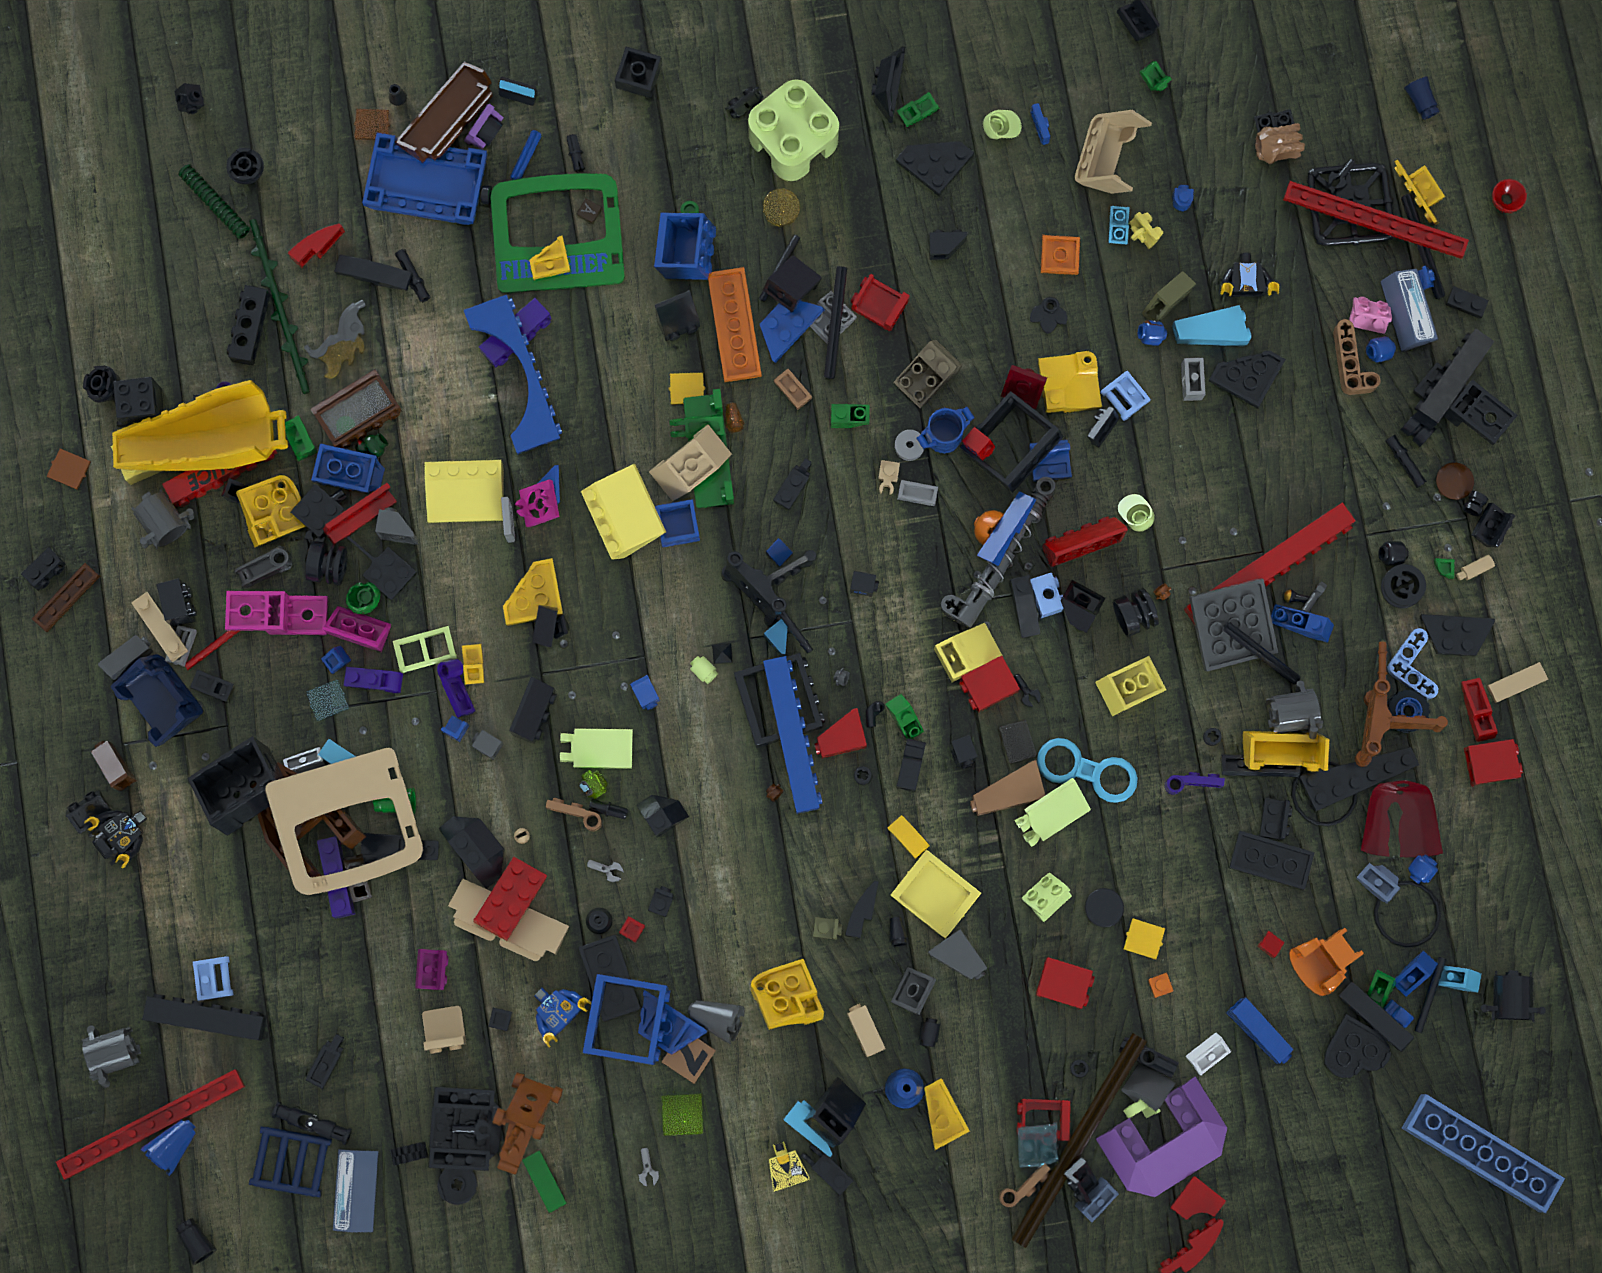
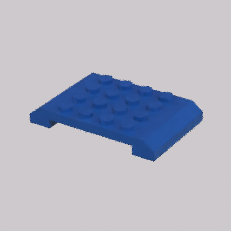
M376 134L362 202L363 206L374 210L464 225L474 224L488 154L487 151L473 148L465 150L449 147L436 160L428 157L422 163L396 145L395 141L398 138L395 135Z

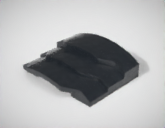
M434 1087L428 1168L489 1171V1160L499 1152L501 1126L493 1123L494 1116L499 1108L494 1102L495 1090ZM477 1120H484L490 1124V1126H481L479 1128L481 1134H489V1137L483 1140H477L473 1133H452L453 1125H474L477 1123Z

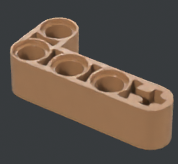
M1343 319L1336 325L1333 332L1341 389L1347 395L1371 393L1379 386L1380 376L1375 372H1360L1354 325L1350 320ZM1342 345L1349 346L1350 351H1345ZM1345 363H1350L1353 369H1347ZM1366 379H1371L1374 382V386L1368 385ZM1347 381L1354 382L1355 388L1349 387Z

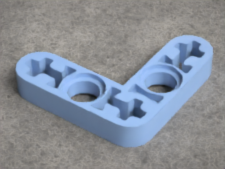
M1418 628L1409 634L1388 664L1387 670L1392 677L1409 689L1421 693L1423 697L1429 700L1438 694L1437 685L1410 666L1428 640L1427 632ZM1420 633L1422 635L1421 639L1423 641L1420 640L1415 644V646L1412 645V643L1416 639V636H1414V634L1417 635ZM1404 648L1412 650L1413 655L1411 658H1406L1403 655ZM1399 664L1400 670L1405 672L1407 669L1409 670V672H1407L1402 678L1401 675H1403L1404 673H1402L1401 671L1394 672L1393 665ZM1410 674L1417 676L1418 682L1416 684L1409 683L1408 676ZM1422 680L1425 682L1422 684L1424 687H1432L1431 691L1433 692V694L1430 693L1427 695L1425 693V688H1417L1421 684Z

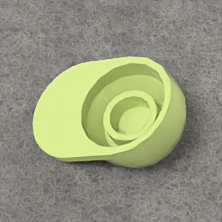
M995 110L984 118L983 128L987 136L992 139L1015 138L1021 132V121L1013 111Z
M1132 494L1120 501L1118 512L1131 529L1140 532L1152 526L1155 515L1151 506L1142 496Z

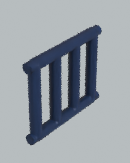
M261 1126L260 1146L253 1178H250L249 1185L320 1198L321 1190H319L321 1177L327 1148L331 1145L332 1139ZM275 1136L280 1137L281 1141L273 1180H262L261 1175L269 1137ZM289 1139L301 1141L292 1185L280 1183ZM308 1143L320 1144L311 1188L300 1186Z

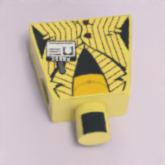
M784 1141L773 1145L776 1157L770 1158L769 1164L774 1191L810 1180L795 1150L787 1152Z

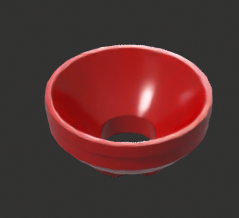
M1513 179L1500 181L1492 192L1494 206L1504 213L1518 211L1523 207L1527 199L1524 186ZM1503 195H1509L1512 202L1505 204L1501 198Z

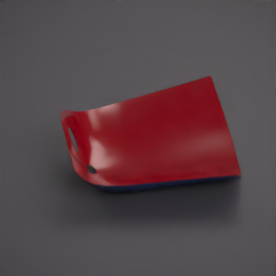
M1407 780L1378 784L1370 797L1361 851L1368 854L1390 857L1388 847L1390 821L1387 811L1392 803L1397 802L1403 812L1399 821L1398 832L1400 857L1443 854L1436 810L1430 789L1425 785ZM1405 783L1409 784V786L1399 787L1397 784ZM1397 791H1403V794H1397Z

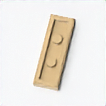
M1539 662L1488 685L1487 688L1494 702L1497 703L1548 680Z

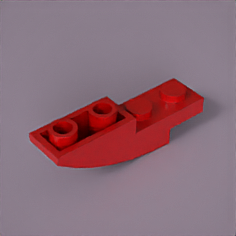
M1212 1218L1205 1223V1228L1200 1231L1196 1229L1188 1235L1190 1238L1186 1240L1190 1248L1184 1247L1177 1252L1178 1256L1172 1260L1167 1258L1161 1262V1267L1158 1271L1160 1273H1172L1180 1267L1186 1273L1204 1258L1216 1242L1224 1224L1222 1219L1218 1218L1216 1220Z

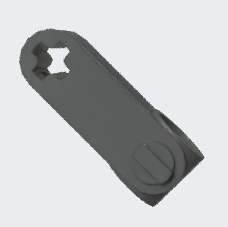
M278 546L270 550V552L238 567L234 572L238 574L242 582V588H249L280 572L283 573L291 569L293 565L292 557L285 547ZM284 555L285 560L282 563H277V558Z

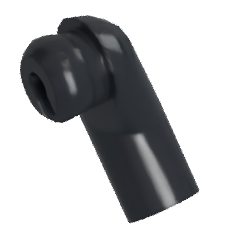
M875 701L866 709L867 728L876 727L875 717L885 709V704L882 701Z

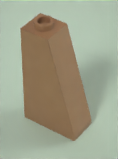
M1037 761L1026 764L973 795V800L970 801L972 812H976V815L980 816L1033 803L1044 797L1045 792Z

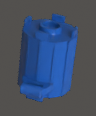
M968 407L957 410L949 408L936 410L929 417L928 426L916 439L923 450L929 447L939 453L953 452L961 443L964 429L975 417Z

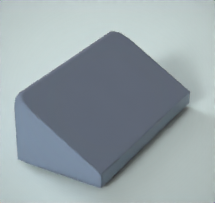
M1102 1177L1098 1179L1099 1184L1088 1194L1092 1203L1087 1205L1084 1201H1078L1075 1204V1207L1090 1222H1093L1119 1195Z

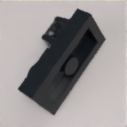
M1110 406L1107 410L1099 409L1094 416L1098 422L1091 428L1088 435L1091 443L1098 448L1120 419L1116 410Z

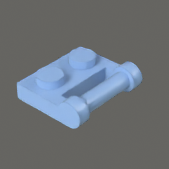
M1128 371L1100 391L1121 414L1120 417L1123 421L1127 420L1151 400ZM1114 388L1129 404L1130 409L1126 410L1113 394L1112 390Z
M229 956L193 962L198 1001L234 996L230 984ZM220 964L223 991H218L215 972V965Z

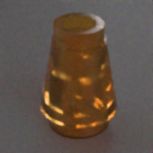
M727 404L726 428L732 433L743 430L744 421L737 404Z

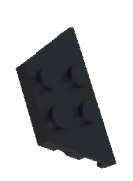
M1420 615V620L1423 621L1426 627L1428 637L1433 642L1436 654L1475 657L1495 622V619Z

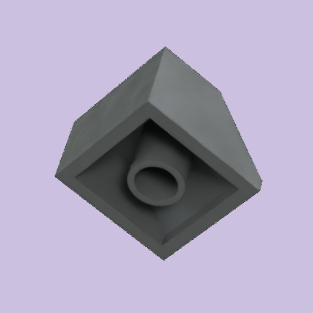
M379 509L375 532L381 540L419 544L417 537L401 515L396 512V509Z

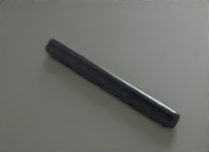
M1403 195L1401 200L1408 220L1421 224L1412 195ZM1417 245L1423 265L1427 266L1429 270L1432 269L1435 275L1434 287H1431L1435 299L1443 298L1445 291L1430 248Z
M837 266L824 371V378L834 379L836 373L847 278V267Z

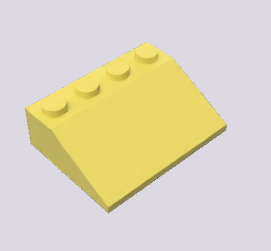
M501 460L425 462L428 523L503 521L501 497H504L503 463Z
M635 464L611 474L581 491L611 559L625 558L666 533Z

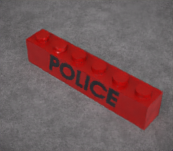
M274 450L268 459L263 461L268 462L275 457L274 455L278 454L277 451ZM263 461L229 469L185 471L162 485L172 504L176 508L178 506L184 507L193 498L203 497L207 494L208 490L220 488L228 478L234 480L241 475L240 473L255 469L258 466L257 464Z

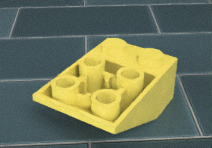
M985 623L952 636L934 647L951 682L960 679L961 676L1002 655Z

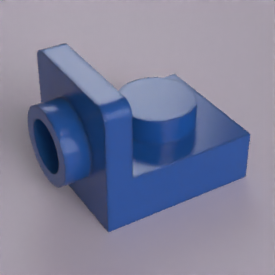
M1423 266L1418 273L1423 290L1434 287L1435 275L1432 269L1429 270L1427 266Z

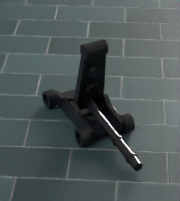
M808 550L803 557L766 576L762 570L751 568L746 564L739 552H731L727 557V565L721 571L722 579L727 582L733 581L765 614L764 623L768 627H772L781 618L805 652L809 654L813 651L808 640L805 639L797 628L796 623L786 613V601L783 598L777 597L772 586L775 584L780 585L790 575H797L802 571L801 568L812 566L816 553L813 550Z

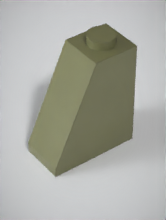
M1182 271L1156 293L1141 314L1148 320L1160 322L1190 293L1196 283Z

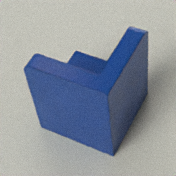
M452 715L445 728H441V731L460 742L469 724Z

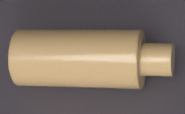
M1486 555L1462 567L1461 572L1457 573L1456 577L1459 581L1464 578L1469 580L1495 567L1494 561L1490 555Z

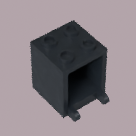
M152 377L113 381L116 417L119 420L116 422L117 427H127L134 423H139L148 417L154 418L161 415V412L164 411L162 388Z

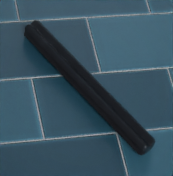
M1226 623L1223 628L1225 633L1290 683L1297 684L1301 678L1300 675L1234 624Z

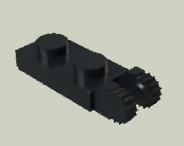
M811 1144L809 1146L810 1149L820 1159L814 1163L805 1153L801 1157L812 1166L811 1168L827 1184L841 1195L853 1180L825 1153L823 1154Z

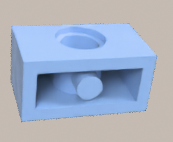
M1051 572L1030 579L1040 618L1062 612L1064 609L1061 603L1063 595H1059L1057 577H1053ZM1050 591L1053 594V598L1046 599L1043 596V592Z

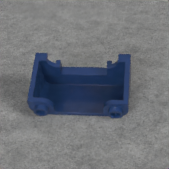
M158 654L139 658L110 686L118 699L131 700L152 729L148 731V739L155 747L163 745L203 713L201 705L170 664L165 661L164 657Z

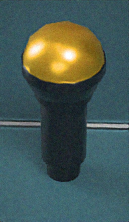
M1287 590L1284 594V599L1288 603L1296 601L1306 603L1310 596L1297 594L1293 590Z

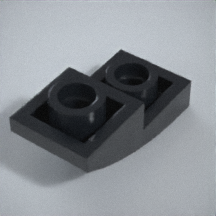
M1291 109L1274 114L1269 112L1254 117L1258 133L1264 127L1275 128L1295 124Z

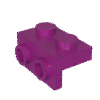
M418 949L415 989L444 990V986L447 983L445 968L449 961L446 950Z

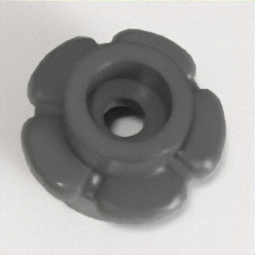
M842 668L840 671L837 670L834 675L836 685L845 686L849 680L850 672L845 671V668Z

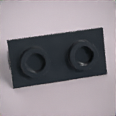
M750 86L742 92L744 95L739 99L737 97L731 99L728 102L729 106L725 110L731 109V117L733 119L739 118L748 111L745 106L746 103L750 108H753L764 97L761 92H756L759 87L752 88Z

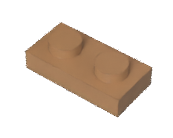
M789 369L774 379V383L797 410L812 399L811 394Z

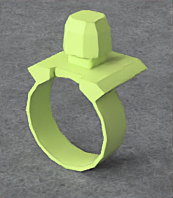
M1141 1099L1123 1110L1127 1118L1141 1111L1146 1119L1161 1112L1160 1109L1154 1111Z

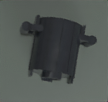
M1508 970V972H1505V975H1497V971H1495L1493 1006L1486 1004L1481 1006L1482 1012H1492L1493 1021L1494 1019L1532 1020V1022H1535V1013L1544 1015L1546 1009L1542 1006L1539 1008L1533 1007L1532 972H1530L1529 977L1522 976V973Z

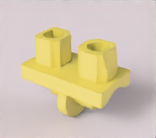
M1138 212L1129 222L1131 230L1134 232L1131 239L1133 241L1139 239L1141 243L1144 242L1148 249H1150L1160 239L1163 231L1158 226L1155 228L1151 227L1152 217L1148 212L1144 214Z

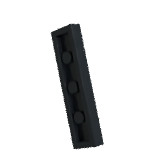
M1221 755L1222 775L1300 776V766L1264 765L1260 766V770H1252L1245 765L1244 755Z

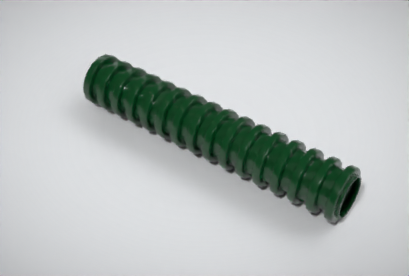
M187 164L179 170L178 176L190 186L191 190H194V193L205 202L206 206H209L210 210H213L214 214H217L218 218H221L220 220L238 239L245 237L249 233L250 227L227 205L226 201H223L222 197H219L218 193H215L214 189H211V185L196 172L195 168H192L191 164Z

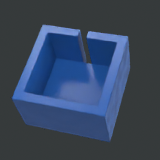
M693 499L655 506L666 530V533L660 536L662 548L700 541Z

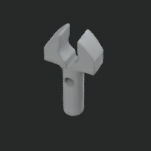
M589 860L587 863V867L606 873L607 881L610 882L621 880V878L613 876L610 871L618 870L624 873L621 865L613 862L610 866L593 860Z
M642 1148L641 1155L644 1170L642 1174L638 1175L639 1181L647 1187L646 1176L648 1172L653 1177V1185L659 1179V1172L654 1171L651 1167L649 1149Z

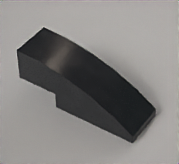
M874 881L857 902L848 922L845 936L860 939L864 920L872 921L879 881Z

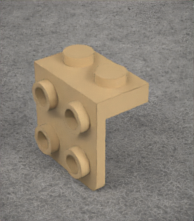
M460 1006L428 1010L422 1013L426 1042H423L425 1051H430V1054L442 1052V1048L449 1047L450 1051L462 1049L461 1045H466L462 1009Z

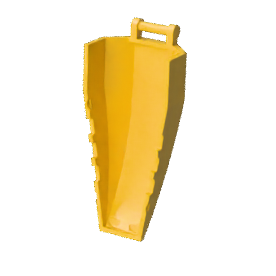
M251 380L217 388L195 397L196 400L187 404L181 403L173 410L162 411L161 415L154 418L148 417L139 423H134L113 432V466L116 469L191 471L229 469L267 460L274 450L288 448L285 432L286 411L277 410L271 412L263 390ZM277 420L278 440L274 441L273 421Z

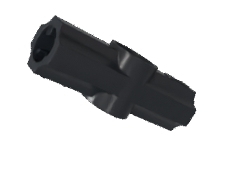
M1126 1036L1118 1050L1119 1053L1122 1052L1129 1040ZM1144 1046L1136 1060L1144 1066H1148L1170 1078L1173 1077L1179 1062ZM1145 1052H1151L1154 1055L1152 1062L1147 1063L1144 1061L1143 1054Z

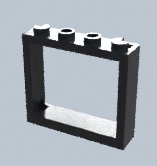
M1010 391L976 428L988 437L1016 406L1048 431L1006 478L967 449L964 444L960 448L967 457L1013 493L1064 436L1060 429Z
M801 653L786 657L787 661L791 660V663L797 662L815 720L814 723L805 725L806 728L802 729L803 734L822 729V723H825L823 713L818 712L817 705L820 703L817 693L813 694L811 689L814 686L811 675L807 676L806 668H808L806 657L802 658ZM764 664L734 672L756 748L781 741L779 733L764 738L761 737L743 678L765 671Z

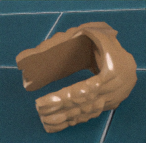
M1295 123L1275 128L1264 127L1257 133L1255 149L1259 160L1272 164L1278 160L1301 157L1300 152L1304 151L1305 145L1299 142L1303 139V135L1298 133L1300 124Z

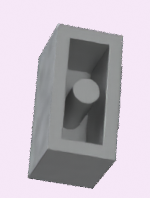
M1184 358L1181 364L1183 401L1202 400L1205 396L1203 358Z

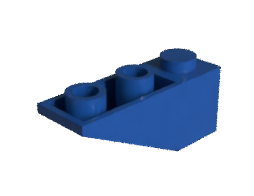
M1275 604L1271 614L1272 624L1327 643L1334 624L1328 617Z

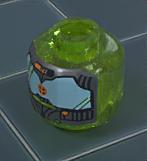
M588 770L581 775L582 780L579 782V786L588 798L593 797L596 799L607 791L608 783L600 771L592 772Z

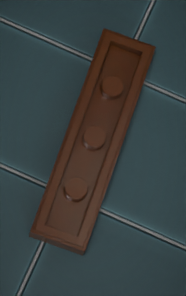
M84 563L37 612L32 620L45 632H48L100 576Z

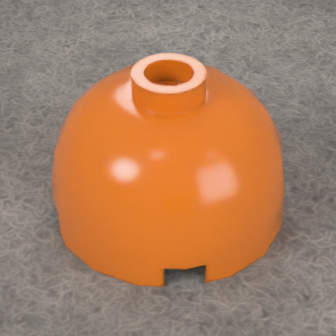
M990 510L976 518L974 532L979 543L985 544L1004 513Z

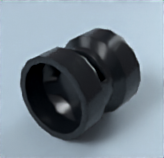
M1471 491L1469 501L1464 504L1463 510L1472 516L1480 517L1483 511L1482 507L1487 504L1489 499L1480 492Z

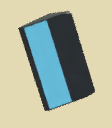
M500 77V97L531 106L535 104L538 95L536 86Z

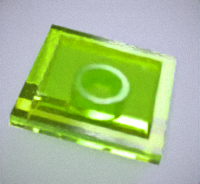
M702 1094L662 1096L664 1136L703 1134Z

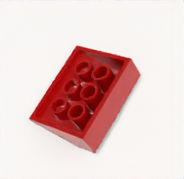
M1107 516L1098 520L1099 523L1092 525L1088 523L1081 526V530L1075 532L1074 530L1066 531L1059 538H1056V536L1050 537L1045 540L1046 543L1043 544L1042 548L1049 566L1052 568L1121 542L1128 531L1127 526L1116 517L1109 518Z

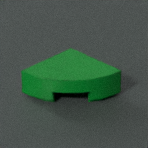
M1435 558L1434 564L1437 571L1448 579H1454L1455 559Z

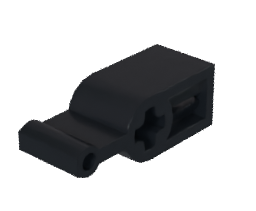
M907 738L896 786L897 789L911 792L916 791L926 742Z

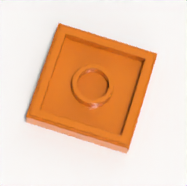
M1043 235L1041 273L1078 275L1080 237Z

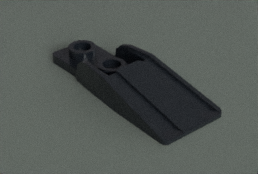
M364 833L366 837L361 841V854H363L365 864L385 858L405 848L402 835ZM421 840L423 852L417 861L438 860L439 842Z

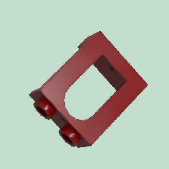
M1021 1099V1103L1017 1105V1114L1021 1115V1123H1017V1135H1020V1139L1069 1141L1070 1101ZM1033 1109L1060 1110V1130L1030 1129L1025 1124V1114Z

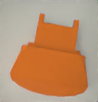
M1345 928L1338 930L1325 941L1324 939L1318 940L1316 937L1292 948L1289 952L1290 962L1299 979L1307 988L1319 996L1331 994L1346 978L1344 975L1347 972L1345 967L1364 954L1362 950L1354 952L1342 935L1347 932Z

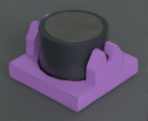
M487 104L464 139L467 144L470 145L472 143L482 150L485 146L488 147L503 125L501 123L503 117L493 110L495 107L491 104Z

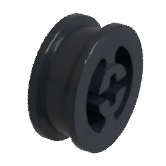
M1408 564L1393 567L1385 574L1381 582L1383 598L1388 604L1396 608L1403 609L1415 605L1424 596L1426 591L1424 575L1419 569ZM1411 578L1414 580L1416 584L1415 594L1412 593L1414 583L1410 584L1406 588L1398 590L1396 592V595L1393 593L1391 589L1392 579L1395 580L1393 590L1397 589L1401 584L1404 585L1411 580Z

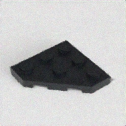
M960 141L908 145L896 158V162L939 196L972 158L974 152Z
M1268 350L1260 354L1218 363L1208 381L1258 409L1286 359Z

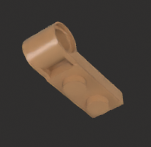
M553 798L552 801L547 800L546 808L548 810L584 818V825L589 831H598L602 826L600 816L595 812L583 809L581 804L572 803L567 805L564 804V800ZM591 817L598 819V824L594 827L588 826V820Z
M1042 1163L1016 1192L1009 1188L1003 1189L999 1194L1000 1203L1006 1207H1013L1021 1198L1025 1196L1030 1197L1036 1190L1034 1186L1039 1181L1043 1183L1048 1178L1050 1168L1045 1163ZM1007 1192H1011L1014 1196L1013 1201L1009 1204L1003 1200V1196Z

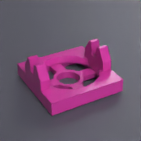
M546 480L519 490L521 499L515 505L519 506L520 509L516 510V512L521 517H524L526 527H532L560 517L553 480ZM535 491L536 498L534 503L529 504V497ZM542 498L544 506L542 509H539L537 503ZM536 509L539 511L540 518L534 517L531 514V510Z

